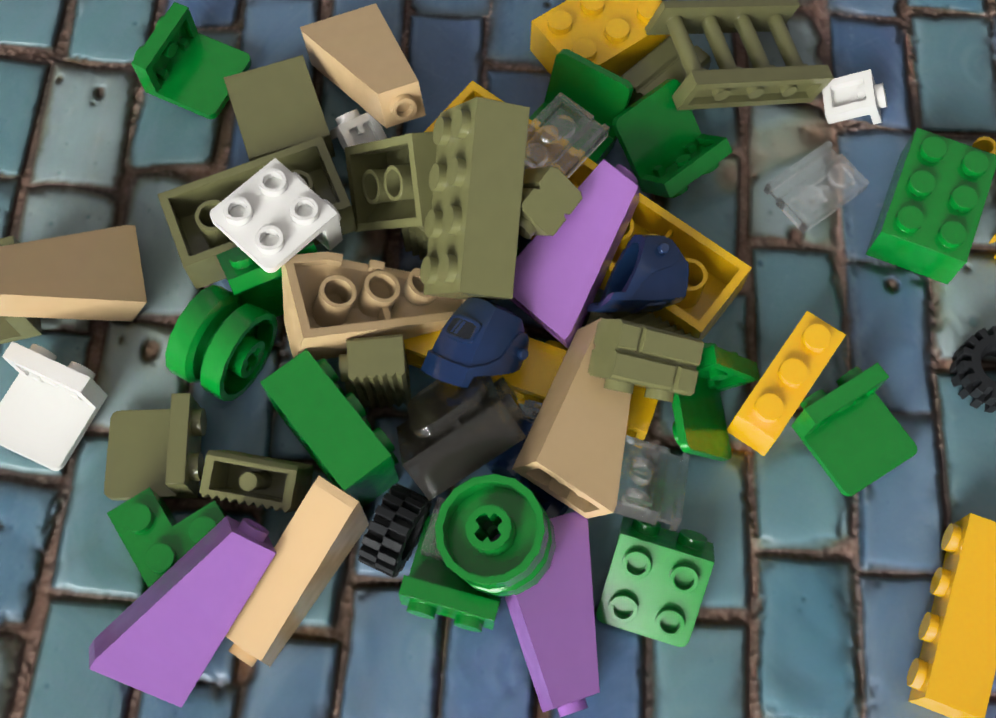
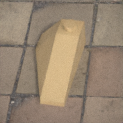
M329 251L296 254L281 267L284 324L293 358L306 349L315 360L337 358L339 354H347L346 339L403 334V339L405 340L443 329L444 325L461 304L466 301L464 299L424 295V284L421 281L420 268H414L410 272L385 267V262L370 259L369 264L343 259V254Z

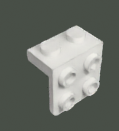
M276 158L210 211L212 223L268 273L276 272L315 238L329 251L343 240L340 226L341 215L328 200L320 198L311 190L299 174L291 172Z
M12 341L2 357L19 374L0 402V446L53 471H59L65 467L108 395L93 380L96 374L87 367L71 361L67 367L55 361L57 359L55 354L37 344H32L28 349Z

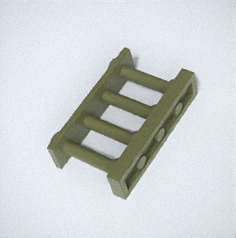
M662 1L645 27L647 35H670L685 70L686 76L684 81L672 95L676 109L694 110L812 102L834 77L828 65L803 64L786 26L788 20L801 6L799 1ZM756 32H771L785 66L776 67L770 65ZM723 33L739 34L753 68H742L736 65ZM688 34H705L719 69L707 70L702 68Z

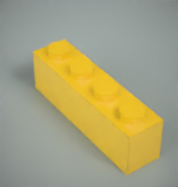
M970 513L957 522L950 523L944 532L941 549L946 551L942 567L935 571L930 585V593L935 595L931 612H927L924 615L919 627L918 637L920 640H923L920 656L913 660L907 674V686L912 687L908 701L950 718H985L996 672V522Z

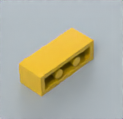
M806 311L727 428L728 433L765 456L846 334Z

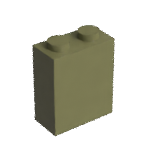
M303 55L224 77L250 161L322 136L331 158L336 157L331 135Z

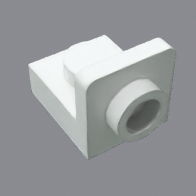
M871 69L834 78L822 90L825 117L828 124L866 115L871 116L873 125L882 123L880 109L887 107L885 88L883 83L875 84Z
M357 108L337 117L335 121L338 126L329 131L332 140L338 137L344 152L345 147L387 138L381 124L367 112L360 115Z

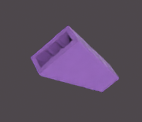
M604 159L578 187L583 199L570 215H564L566 221L555 235L535 236L516 258L513 299L509 300L566 348H569L576 331L581 328L588 313L587 306L593 303L639 203V186L636 185L638 180L634 174L620 164L613 167Z
M576 511L550 518L554 526L556 548L551 566L541 580L521 594L504 596L542 712L557 708L560 717L588 708L585 698L600 693L588 519ZM501 534L495 535L492 542L498 539Z
M228 516L223 518L92 641L89 646V669L182 708L276 554L268 536L269 531L261 524L249 518H243L241 523Z

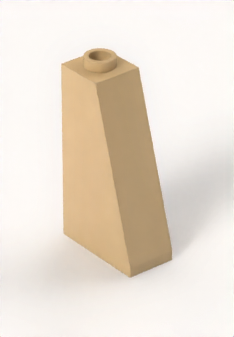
M376 3L300 27L311 65L385 128L426 116L419 81Z
M122 225L0 246V316L133 322L147 303L135 225Z
M601 318L576 331L512 470L587 519L614 513L616 508L631 400L630 393L605 389V379L590 376L588 372L592 350L596 346L594 339L597 324Z
M321 476L317 477L275 545L276 554L225 636L234 642L228 650L230 653L251 667L254 666L257 660H260L269 667L273 664L368 527L369 522L358 500Z

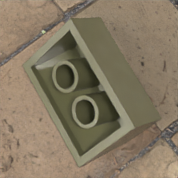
M433 132L409 133L345 147L351 204L357 227L355 232L425 226L427 213L432 207L433 191L429 188V174L433 164L436 163L437 145L433 141Z

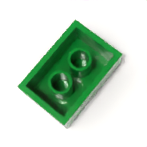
M917 127L900 154L865 255L948 284L967 263L996 170V155Z
M306 349L260 383L278 415L329 481L358 500L363 509L399 481L395 468L399 461L393 453L396 449L380 427L374 431L371 430L372 427L365 418L367 415L366 410L352 392L345 395L337 383L340 380L338 375L326 359L322 358L316 361Z

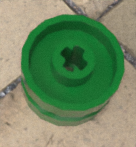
M211 285L201 290L188 303L179 316L165 352L166 367L171 373L189 383L200 382V385L206 392L222 401H233L251 386L263 369L277 335V319L273 313L256 304H244L239 295H234L233 292L221 286Z
M489 474L467 480L454 488L443 502L435 524L436 546L446 566L478 592L496 597L521 594L536 585L551 566L556 548L554 526L533 492L515 478ZM500 532V537L492 542L493 536Z

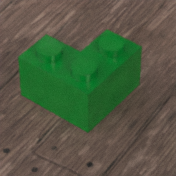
M150 487L107 512L148 588L223 518L228 516L223 508L214 500L177 523L166 502Z

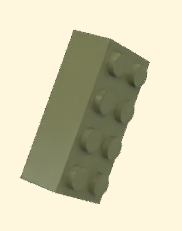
M475 97L441 112L440 117L437 118L433 129V141L437 145L436 163L433 164L429 174V188L433 191L432 207L427 213L424 226L425 235L429 237L427 256L422 261L420 270L421 281L424 284V295L464 300L472 297L484 300L513 299L530 107Z
M322 136L157 194L183 268L196 289L226 279L216 255L237 247L234 242L212 223L210 211L274 158L291 172L299 174L309 188L320 198L326 199L333 204L341 215L340 226L342 235L357 230L351 203ZM316 238L312 240L314 245L321 244Z

